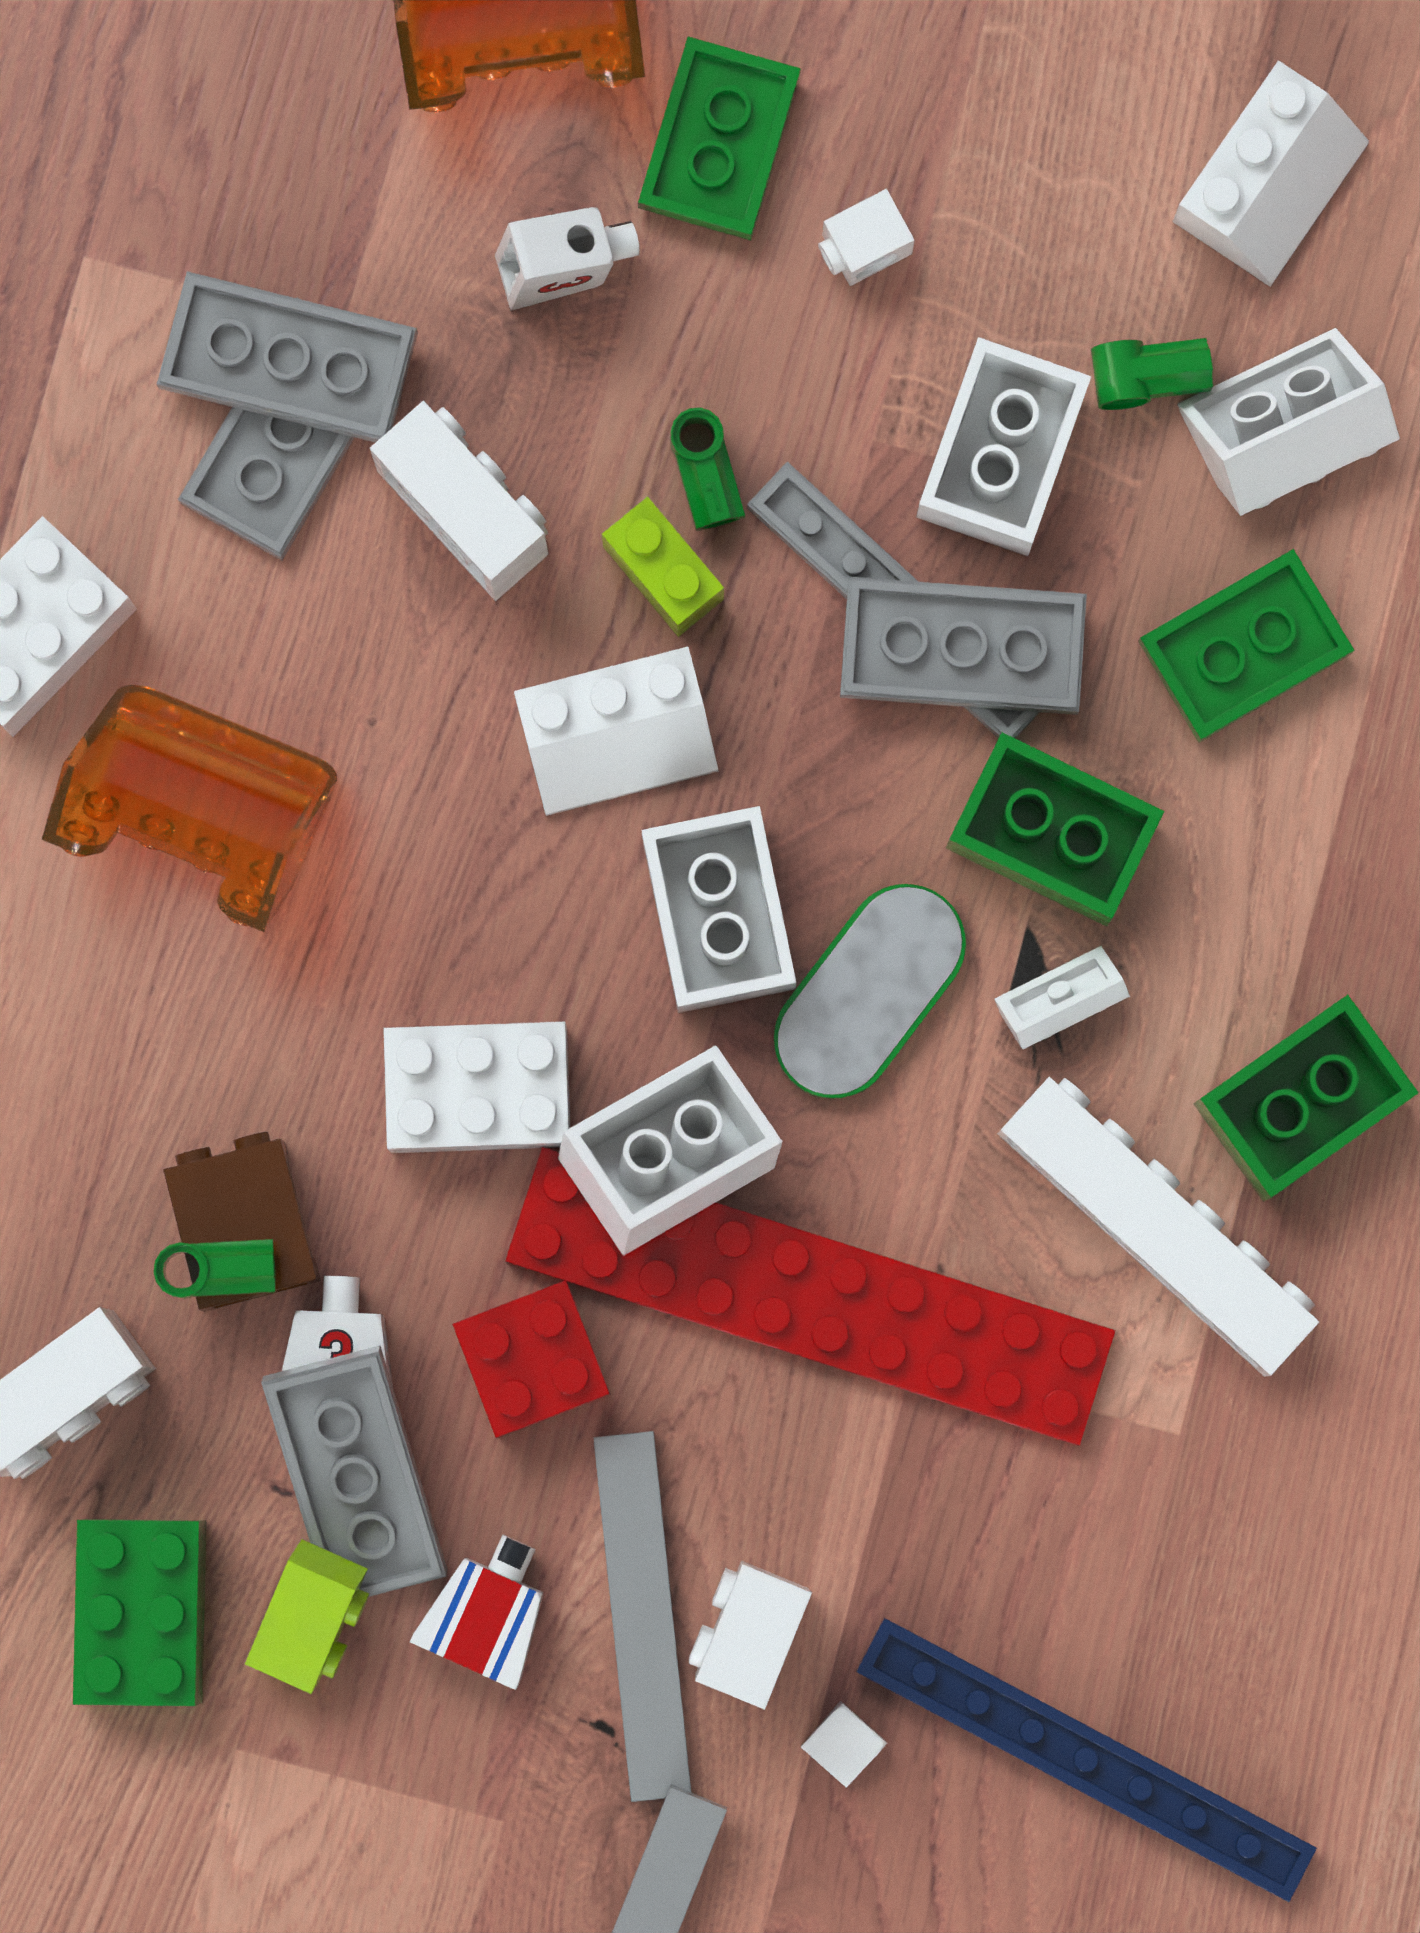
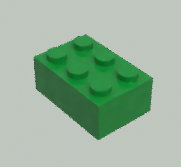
M1001 732L949 838L946 849L1107 927L1113 919L1165 811Z
M1347 994L1194 1103V1106L1264 1202L1278 1194L1419 1092Z
M77 1520L73 1705L197 1706L203 1703L206 1520Z

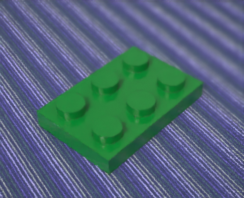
M688 36L640 193L638 208L751 241L799 82L801 68Z
M1294 549L1150 631L1138 640L1198 743L1348 657L1355 651Z

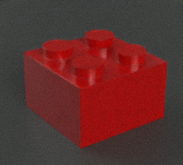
M566 1280L452 1324L496 1438H501L611 1395Z

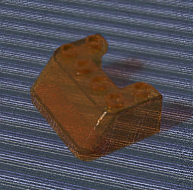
M393 0L409 110L422 108L427 112H443L453 108L457 104V100L461 99L467 92L465 77L478 76L485 80H495L506 77L515 70L536 68L540 71L551 72L564 69L570 63L579 61L583 62L586 77L597 81L603 87H620L630 83L635 78L646 77L636 0Z
M127 685L119 688L63 762L42 840L61 847L65 852L73 856L87 857L104 852L118 833L129 837L148 849L160 850L189 862L203 872L215 873L225 877L217 896V904L221 911L238 925L250 926L265 932L295 884L331 800L337 781V774L326 761L153 688L142 685Z

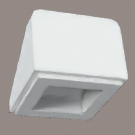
M840 1701L802 1744L801 1748L847 1787L878 1755L887 1742Z

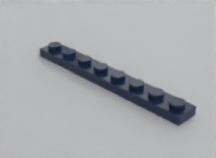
M883 1618L856 1669L857 1673L1287 1902H1290L1317 1847L886 1618Z

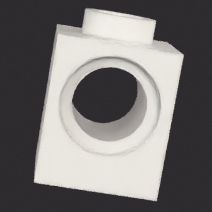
M886 188L825 220L822 233L824 241L818 243L821 255L831 273L836 275L842 272L849 286H852L911 255L914 238Z

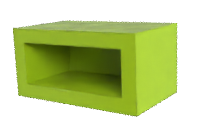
M646 497L602 533L603 548L678 637L724 600V587L649 497Z
M301 1539L287 1561L245 1665L310 1694L314 1691L322 1675L333 1679L348 1646L338 1641L345 1623L352 1627L356 1626L369 1597V1593L360 1590L368 1568Z

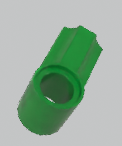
M1207 338L1143 345V342L1140 340H1118L1099 344L1091 349L1098 408L1101 410L1130 409L1148 404L1152 398L1210 392L1213 388V366Z
M701 407L689 408L681 412L674 420L670 431V448L677 462L695 530L713 529L745 518L744 508L724 441L723 426L719 418L710 410ZM691 424L704 425L713 435V444L703 452L689 451L680 441L682 430Z
M273 1239L189 1244L179 1242L163 1249L157 1256L153 1272L156 1283L162 1291L176 1298L186 1299L200 1296L276 1292ZM181 1253L194 1256L200 1268L199 1277L196 1282L186 1288L172 1286L167 1280L165 1273L169 1260Z

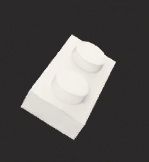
M1102 946L995 998V1002L1002 1018L1023 1050L1130 997L1124 979Z

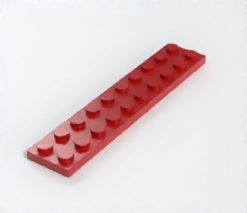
M542 1147L505 1262L1080 1446L1116 1330L716 1202L623 1256L559 1161V1152Z

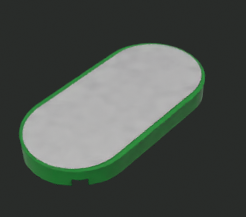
M914 884L892 885L873 893L857 908L782 1007L774 1030V1048L779 1064L785 1076L797 1088L818 1098L834 1099L852 1096L864 1092L871 1087L891 1064L953 982L964 960L966 949L964 927L954 907L943 896L929 888Z

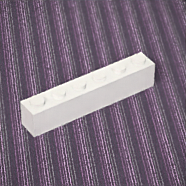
M1048 1077L997 1134L1264 1377L1271 1376L1319 1323L1309 1313L1315 1304L1291 1282L1288 1281L1281 1287L1264 1271L1270 1263L1249 1243L1243 1240L1238 1246H1235L1219 1230L1225 1225V1222L1205 1203L1197 1200L1191 1206L1175 1191L1180 1184L1179 1180L1161 1163L1153 1159L1147 1166L1130 1150L1136 1142L1123 1128L1111 1119H1108L1103 1125L1085 1109L1091 1101L1073 1083L1064 1078L1057 1084Z

